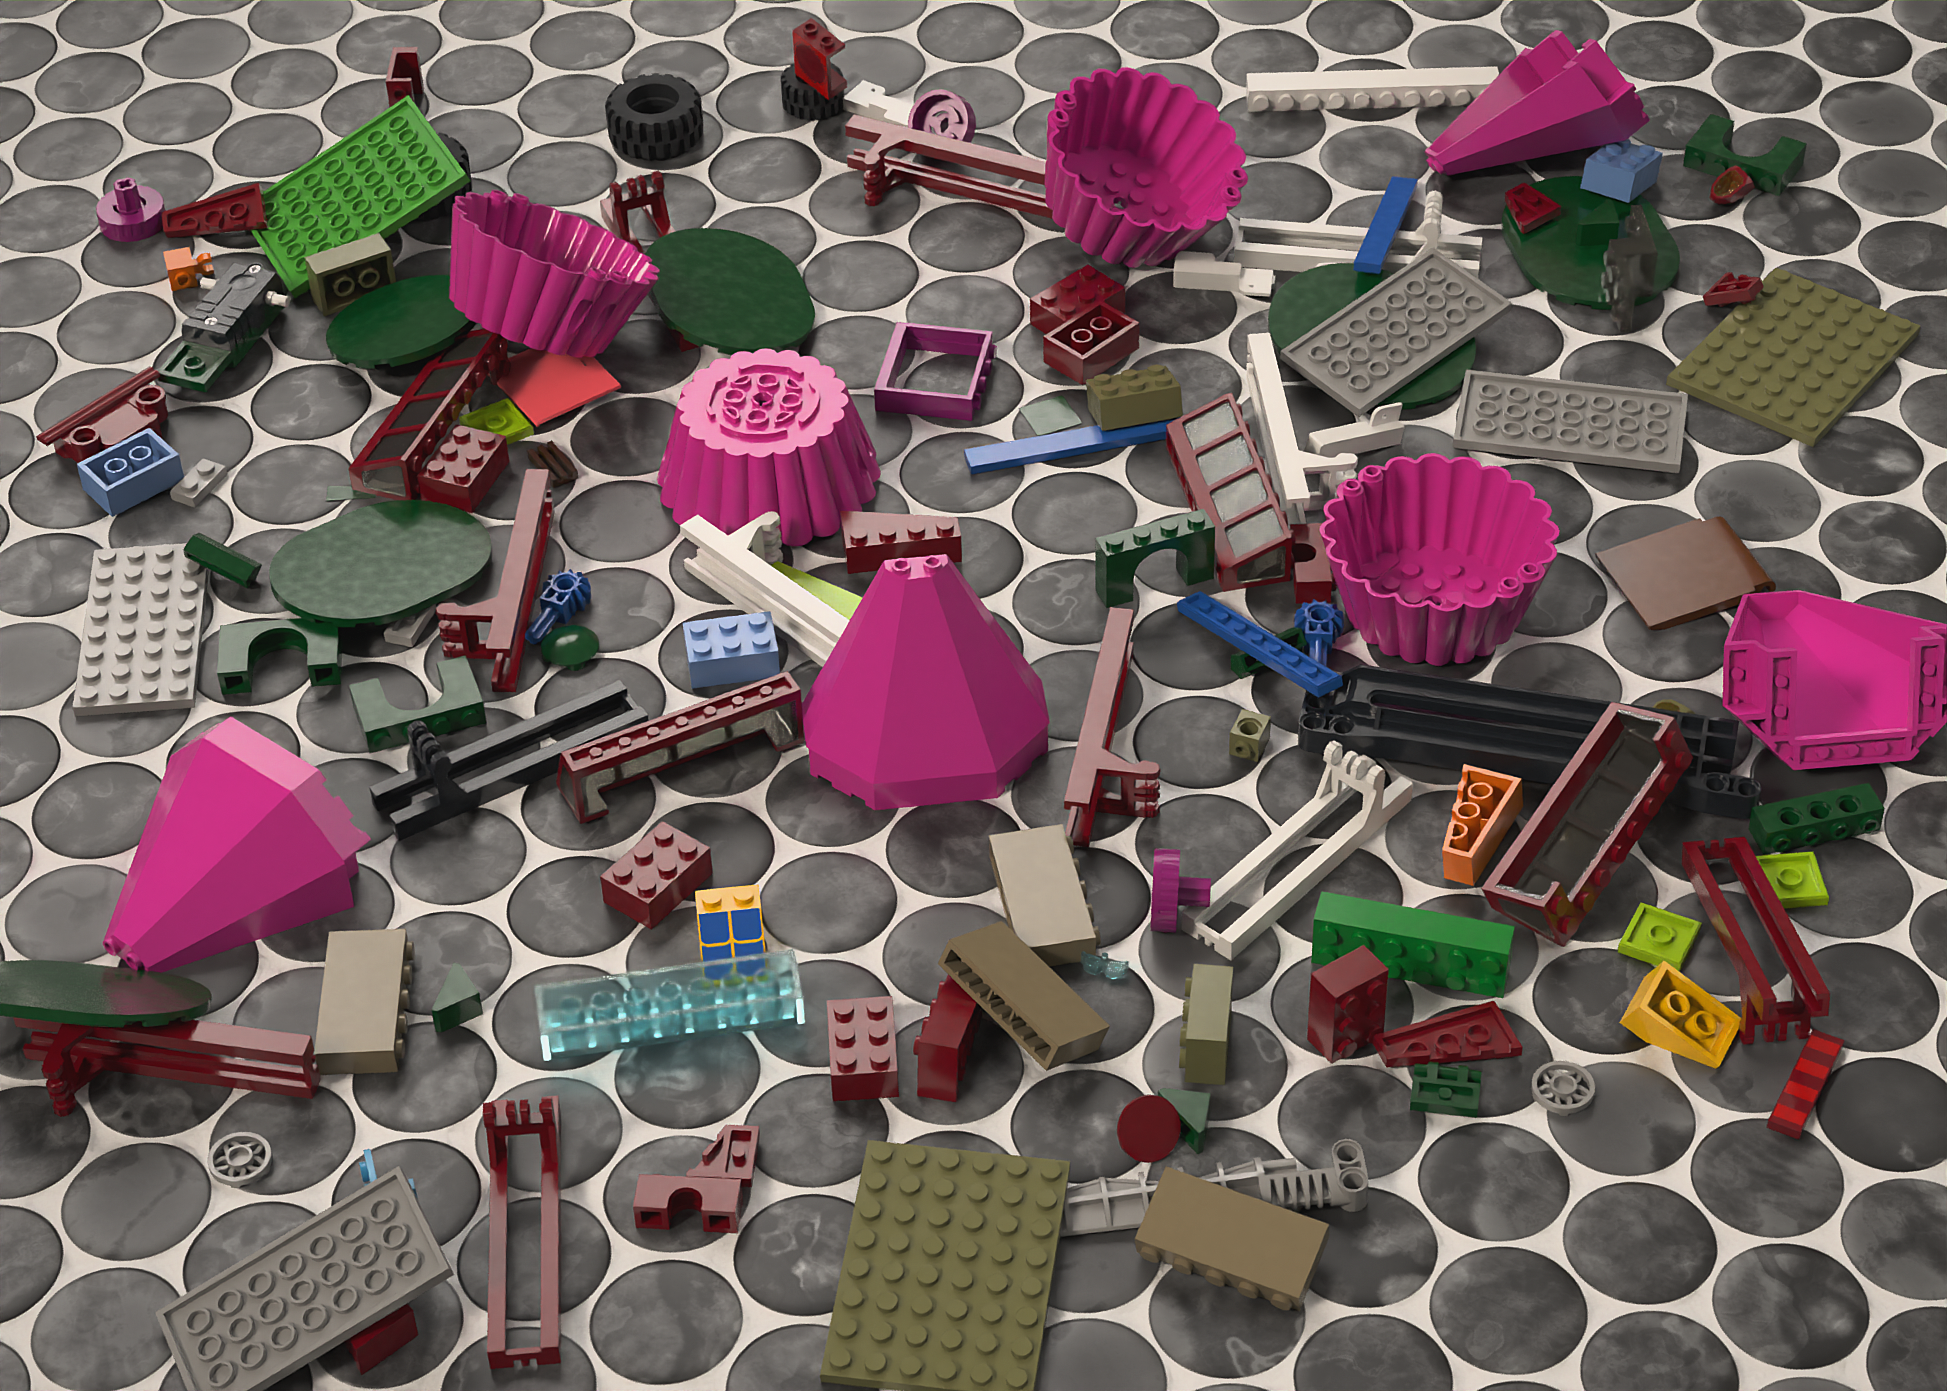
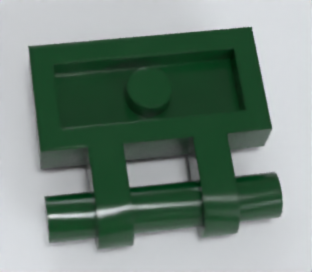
M1429 1061L1428 1065L1415 1063L1410 1110L1477 1118L1482 1071L1469 1070V1066L1464 1065L1452 1068L1438 1066V1062Z

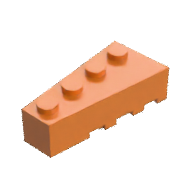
M1464 764L1462 779L1457 789L1456 803H1454L1452 809V819L1448 825L1442 849L1445 879L1474 886L1523 807L1522 778Z

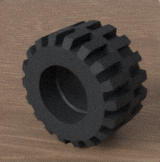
M830 62L831 68L843 77L840 68ZM794 63L781 74L782 104L788 114L795 115L799 119L820 120L821 118L831 117V114H836L839 112V109H842L844 90L831 99H826L815 88L795 74Z

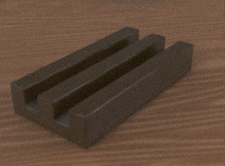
M553 441L547 442L546 448L543 445L537 446L538 451L536 452L533 449L527 450L529 460L537 469H549L541 460L543 457L550 465V468L559 475L560 478L557 479L549 469L550 482L553 488L578 478L577 469Z

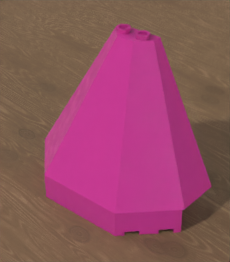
M1555 30L1533 49L1525 48L1424 152L1428 156L1426 162L1434 172L1437 171L1440 175H1451L1625 141L1649 122L1650 119L1642 110L1644 105L1640 97L1634 92L1636 90L1635 85L1624 79L1596 40L1588 39L1581 45L1583 50L1578 53L1564 33Z
M947 554L884 560L802 703L806 747L809 749L810 774L817 779L821 776L832 782V787L850 797L856 795L865 800V805L873 810L998 798L1005 791V786L1010 781L1019 779L1032 766V761L1039 755L1043 756L1048 752V724L1050 721L1042 681Z
M1801 590L1743 594L1724 644L1722 706L1780 761L1793 770L1912 760L1919 752L1918 748L1929 736L1934 737L1947 723V624Z
M229 717L222 723L209 728L206 732L200 733L171 755L104 937L103 946L110 955L119 956L132 969L163 973L353 908L354 902L349 879L359 872L355 852L368 843L371 838L365 831H361L351 823L349 819L353 817V814L339 796L333 798L322 784L326 781V778L319 769L233 717Z

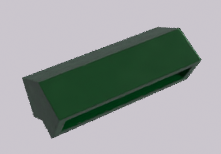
M201 533L192 535L183 549L186 558L247 589L256 580L262 564Z
M1292 627L1274 635L1287 644H1291L1292 647L1302 652V647L1307 645L1301 628ZM1242 650L1231 655V670L1240 679L1257 673L1268 666L1260 661L1247 666V664L1257 659Z

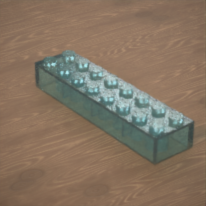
M794 949L535 986L544 1061L805 1023L803 995Z

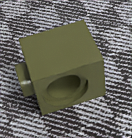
M1242 709L1230 731L1229 754L1258 762L1270 739L1271 716Z

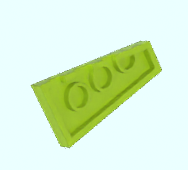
M779 561L770 565L849 621L862 600V597Z

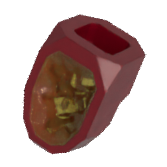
M1735 165L1716 178L1711 187L1709 198L1719 205L1734 203L1740 198L1743 199L1754 189L1753 181L1739 166Z

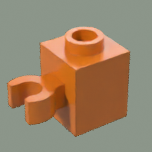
M189 247L163 252L172 291L197 287L196 274L198 273L202 275L214 273L212 264L204 265L205 263L212 262L210 253H203L197 258L192 259Z

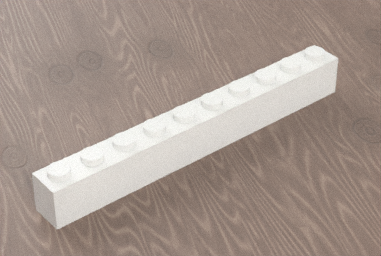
M1498 67L1252 73L1247 74L1248 112L1469 106L1499 75Z

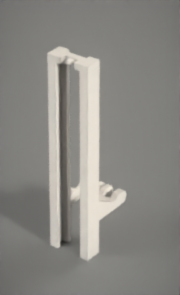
M1435 190L1427 194L1422 224L1415 232L1398 231L1389 252L1392 254H1388L1382 269L1395 274L1431 248H1435L1447 258H1453L1450 260L1478 279L1482 237L1440 234L1443 197L1441 192L1439 193ZM1240 218L1237 241L1234 247V263H1241V267L1296 272H1304L1315 268L1319 263H1354L1369 228Z
M1270 333L1248 334L1247 350L1250 354L1247 355V361L1252 363H1247V383L1268 473L1272 479L1273 493L1277 492L1279 495L1280 510L1286 512L1289 529L1290 524H1306L1304 511L1321 510L1328 501L1338 498L1337 487L1339 484L1347 479L1357 478L1354 468L1358 464V457L1352 453H1340L1335 458H1327L1298 450ZM1320 473L1319 491L1308 492L1305 475Z
M768 511L729 536L699 515L680 525L681 535L700 547L697 549V557L692 560L689 558L684 560V568L747 614L771 611L775 634L820 666H824L849 620L770 566L776 561L782 562L783 553H781V549L779 550V547L782 545V540L780 539L781 532L779 528H776L780 523L778 513Z
M1334 740L1331 741L1324 750L1323 760L1327 762V766L1315 797L1211 887L1210 907H1187L1182 912V930L1197 940L1202 936L1205 937V944L1207 946H1211L1214 943L1215 951L1229 960H1233L1405 807L1412 799L1413 783L1400 776L1384 790L1385 770L1376 765V761L1365 755L1358 757V754L1352 750L1347 752L1342 759V745ZM1356 791L1363 794L1362 810L1223 933L1219 934L1204 925Z

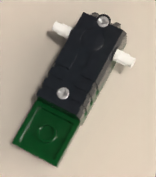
M233 263L220 279L213 280L206 277L201 279L200 287L210 291L203 298L202 304L199 303L195 308V312L192 311L188 320L186 319L182 323L183 341L158 370L160 373V377L157 378L158 381L207 392L226 367L235 368L284 307H289L290 297L284 296L282 282L277 273L263 270V266L259 263H252L248 266Z

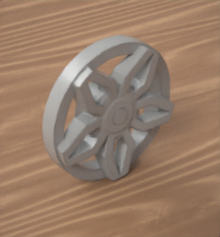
M1553 1061L1542 1065L1535 1071L1532 1077L1531 1091L1533 1099L1542 1107L1559 1113L1560 1116H1568V1114L1579 1112L1591 1104L1595 1092V1082L1591 1074L1582 1066L1568 1061ZM1554 1070H1568L1569 1072L1559 1073ZM1542 1077L1545 1084L1538 1088L1537 1082ZM1582 1078L1586 1081L1589 1090L1579 1085ZM1565 1100L1567 1105H1561L1560 1101Z
M236 1132L221 1138L213 1145L208 1154L207 1162L214 1179L232 1188H240L242 1185L258 1180L269 1172L272 1163V1152L269 1143L262 1136L252 1132ZM238 1141H252L245 1145L238 1143ZM224 1148L225 1156L215 1160L217 1154ZM263 1150L266 1151L264 1160L259 1157ZM237 1172H241L239 1177H234Z

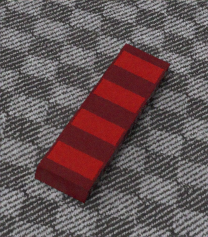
M1812 1029L1768 1119V1129L1798 1140L1800 1139L1843 1049L1845 1040Z

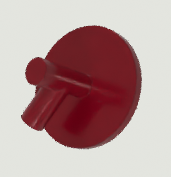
M1143 1095L1132 1100L1122 1111L1117 1125L1118 1141L1123 1151L1129 1157L1145 1163L1155 1162L1166 1157L1174 1149L1179 1139L1181 1125L1178 1112L1171 1102L1157 1095Z

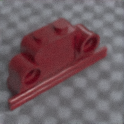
M149 366L36 436L37 440L46 446L53 443L57 454L63 458L73 459L80 463L148 428L153 430L162 439L160 423L168 417L165 391L160 386L148 385L160 377L159 371Z

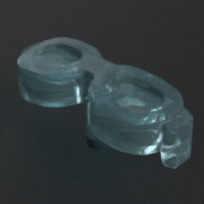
M1085 951L1081 953V963L1084 970L1089 974L1096 975L1100 972H1105L1106 977L1117 979L1128 971L1129 961H1108V953L1106 952L1102 953V959L1092 954H1086Z

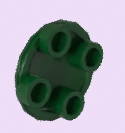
M577 625L562 626L554 629L544 637L541 643L542 659L545 662L568 667L571 671L583 669L585 662L596 655L600 648L599 638L594 631Z

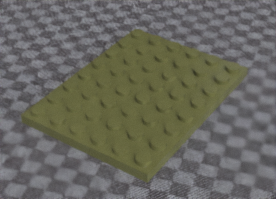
M1775 268L1762 281L1764 288L1756 295V298L1749 303H1740L1667 376L1666 385L1814 447L1920 333L1921 326L1885 312L1882 309L1865 304L1858 299L1838 293L1833 289H1828L1810 280L1798 277L1786 270Z
M868 1140L820 1371L821 1382L897 1391H1035L1070 1175V1161Z

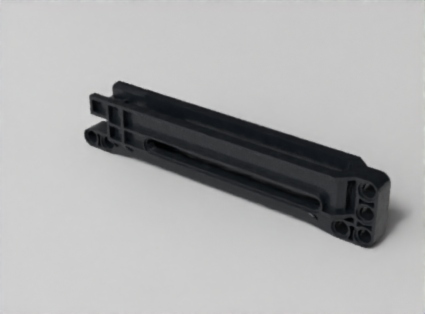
M1360 664L1344 672H1335L1342 676L1343 686L1321 697H1317L1306 690L1299 716L1298 745L1304 751L1324 754L1325 747L1334 740L1342 745V757L1352 750L1358 754V757L1365 755L1369 758H1386L1462 770L1465 764L1522 778L1523 780L1555 784L1611 704V701ZM1619 703L1675 717L1693 759L1690 766L1683 772L1675 784L1673 791L1664 800L1665 802L1707 814L1740 819L1751 818L1752 807L1759 806L1762 788L1760 783L1753 778L1731 775L1739 726L1738 720ZM1628 711L1635 726L1656 736L1666 721ZM1632 737L1608 772L1642 790L1663 759L1657 748L1636 737ZM1602 780L1594 790L1636 797L1606 780Z

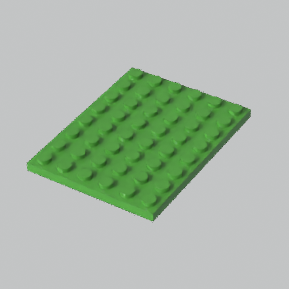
M408 95L265 190L263 195L268 228L252 229L251 232L291 294L296 298L310 289L304 257L377 233L385 239L432 206L440 203L441 200L453 192L461 189L470 182V179Z

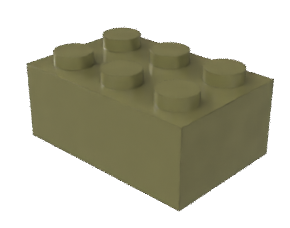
M379 233L304 257L312 300L323 316L342 311L360 297L396 282L391 249Z
M1152 365L1148 369L1139 371L1129 369L1116 375L1100 374L1093 379L1086 380L1088 410L1102 431L1183 416L1181 386L1166 366Z
M1194 964L1192 977H1186L1185 996L1190 997V999H1185L1183 1002L1182 1021H1186L1188 1024L1183 1023L1180 1029V1046L1186 1047V1049L1180 1048L1179 1068L1185 1069V1082L1225 1085L1232 1012V966Z

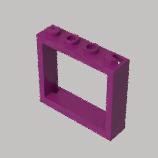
M897 322L874 388L875 411L972 421L975 410H980L981 393L986 391V376L991 375V359L996 358L997 346L993 344L992 331ZM906 350L979 356L968 395L894 388Z

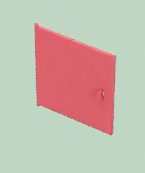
M533 348L508 358L511 362L510 372L507 376L502 375L496 383L536 427L621 388V384L594 357L583 355L582 358H577L567 354L556 355L546 350H536ZM490 371L488 373V376L492 379V374Z

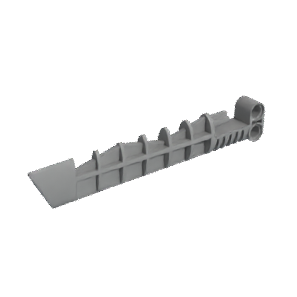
M1352 1139L1339 1140L1334 1144L1332 1148V1168L1297 1171L1295 1158L1262 1161L1260 1157H1256L1251 1162L1223 1170L1222 1162H1216L1217 1172L1199 1177L1200 1179L1282 1208L1291 1207L1293 1211H1297V1206H1304L1305 1209H1310V1205L1316 1204L1318 1208H1323V1203H1329L1331 1207L1340 1206L1348 1212H1357L1362 1210L1368 1203V1173L1361 1145ZM1177 1167L1178 1171L1184 1172L1183 1167ZM1138 1172L1139 1180L1099 1177V1179L1067 1188L1060 1237L1139 1228L1159 1181L1145 1180L1144 1172Z

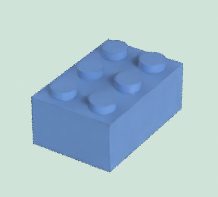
M1629 139L1606 144L1587 158L1580 188L1629 203L1657 181L1663 153L1655 151V148L1649 145L1639 146L1632 144Z
M150 428L77 464L83 490L112 517L173 487L184 478L179 454Z
M771 611L683 623L685 650L692 689L761 680L780 674L778 647Z

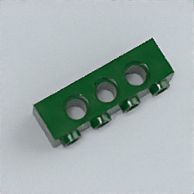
M1865 783L1752 807L1748 829L1762 854L1766 855L1879 831L1885 808L1871 785Z

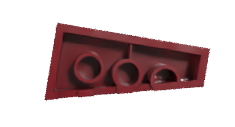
M840 510L841 533L848 574L878 571L884 560L947 554L953 563L962 562V543L958 517Z
M949 974L945 981L941 980L939 983L937 999H932L930 1017H924L922 1035H917L915 1038L913 1054L918 1055L917 1096L956 1103L959 1094L958 1081H963L967 1055H971L975 1033H978L985 1010Z
M405 1304L344 1341L350 1354L355 1359L361 1375L419 1335L414 1311L408 1304Z

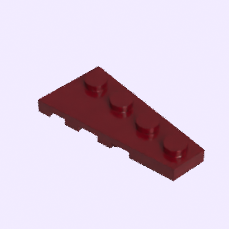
M259 183L161 212L163 231L167 238L268 228L263 189Z
M1494 1000L1373 1035V1045L1386 1068L1415 1065V1063L1428 1064L1429 1061L1445 1063L1522 1056L1523 1049Z

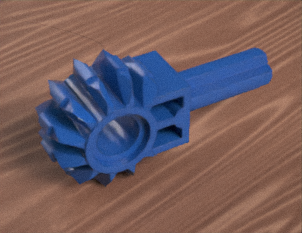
M570 569L568 572L562 573L559 570L557 575H548V580L543 582V594L539 598L541 613L525 633V638L531 644L540 642L555 622L567 624L570 618L575 615L576 610L585 611V606L590 603L591 586L588 578H584L582 572L573 573Z
M1313 599L1311 604L1303 602L1301 609H1297L1294 627L1302 629L1307 643L1304 646V653H1309L1310 658L1327 667V654L1332 653V644H1335L1336 639L1341 637L1343 633L1344 616L1343 612L1338 610L1337 604L1329 605L1327 600L1317 602Z

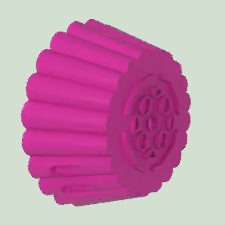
M1129 67L1120 68L1116 74L1107 69H1097L1092 72L1090 78H1073L1070 82L1069 91L1064 90L1057 93L1054 109L1047 116L1045 202L1053 210V221L1058 226L1065 228V236L1074 243H1081L1086 253L1093 256L1101 255L1110 264L1123 262L1132 268H1138L1143 263L1148 266H1157L1164 260L1174 259L1180 251L1187 249L1227 216V213L1241 202L1242 197L1239 190L1248 181V176L1241 167L1246 161V154L1239 145L1233 143L1236 140V132L1233 127L1225 121L1219 120L1220 115L1217 108L1210 102L1198 100L1197 95L1190 87L1183 84L1171 85L1170 81L1159 73L1151 72L1143 76L1139 71ZM1118 202H1121L1120 205H1121L1124 209L1117 208V207L1114 205V203L1117 204Z
M494 189L491 193H484L483 195L467 192L466 197L455 196V203L452 205L449 299L454 302V307L457 310L465 313L468 319L480 323L486 330L501 334V336L510 341L523 343L530 348L546 350L556 355L567 354L577 358H582L583 355L595 357L598 353L604 352L659 280L657 274L660 270L651 264L652 259L637 251V247L633 244L616 238V235L609 230L591 225L578 216L562 213L547 205L533 204L529 202L528 197L522 194L514 193L513 197H507V194Z
M765 348L757 350L753 354L741 351L734 353L730 359H716L711 362L709 369L698 370L693 375L692 382L683 386L672 421L667 447L658 472L657 482L662 487L661 503L673 509L672 518L679 525L699 515L729 536L762 514L772 511L780 516V523L776 528H779L781 532L780 539L782 543L787 546L796 547L807 544L812 540L813 536L827 537L835 534L841 527L840 510L862 512L861 504L871 501L876 495L873 483L880 478L881 471L875 459L877 456L876 450L845 383L838 379L834 369L825 365L821 366L819 360L812 356L800 357L797 352L792 350H784L777 353L772 349Z
M1435 453L1424 454L1417 460L1400 456L1387 461L1385 467L1378 465L1366 466L1359 471L1358 480L1347 479L1339 484L1337 487L1338 498L1332 499L1324 505L1323 512L1326 521L1322 523L1319 531L1349 622L1354 628L1359 629L1362 639L1370 644H1378L1380 651L1386 655H1401L1402 659L1409 663H1420L1426 660L1431 665L1442 666L1449 663L1450 660L1456 663H1467L1475 655H1490L1494 652L1496 645L1509 641L1557 556V549L1554 544L1560 530L1554 522L1549 520L1552 513L1551 506L1541 499L1534 498L1535 489L1531 484L1521 480H1511L1510 473L1499 466L1482 467L1479 461L1471 457L1461 456L1449 460L1445 456Z

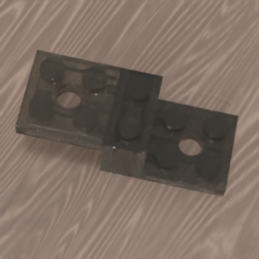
M1631 205L1630 216L1625 218L1627 238L1610 239L1608 251H1604L1606 272L1601 274V285L1603 289L1606 288L1607 304L1612 306V320L1617 322L1620 332H1631L1635 297H1651L1653 293L1658 253L1642 205Z

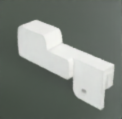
M863 80L843 98V108L846 111L863 117L908 127V117L913 105L885 96V89L881 86Z
M1180 251L1175 258L1173 287L1236 291L1243 295L1270 297L1272 289L1275 287V276H1273V270L1241 268V263L1216 262L1215 256L1212 253Z
M1399 402L1376 408L1372 413L1369 424L1362 421L1311 432L1308 435L1304 452L1327 458H1335L1340 453L1357 454L1398 445L1401 443L1405 428L1399 422L1403 404Z

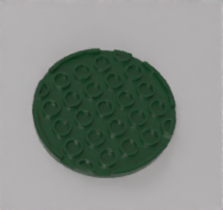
M426 275L383 286L348 305L329 325L326 333V342L333 358L342 364L353 363L357 368L376 369L379 364L390 363V366L394 367L421 360L446 349L455 343L454 338L461 333L467 334L477 323L468 319L465 313L457 310L454 307V302L449 299L450 275Z

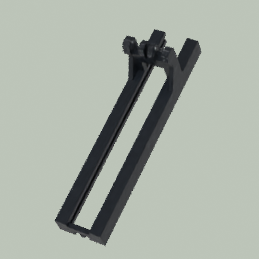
M618 680L448 754L444 751L442 752L439 742L436 741L433 734L428 732L424 722L414 720L407 730L414 768L370 786L372 803L376 810L380 811L436 787V795L389 814L395 828L393 833L401 841L557 773L561 752L649 721L648 714L642 706L639 707L627 693L625 685ZM619 707L622 711L629 710L626 713L459 785L452 780Z

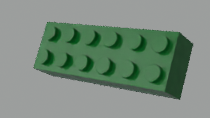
M1321 891L1313 922L1311 963L1325 966L1365 945L1389 969L1388 978L1504 998L1510 972L1515 926Z

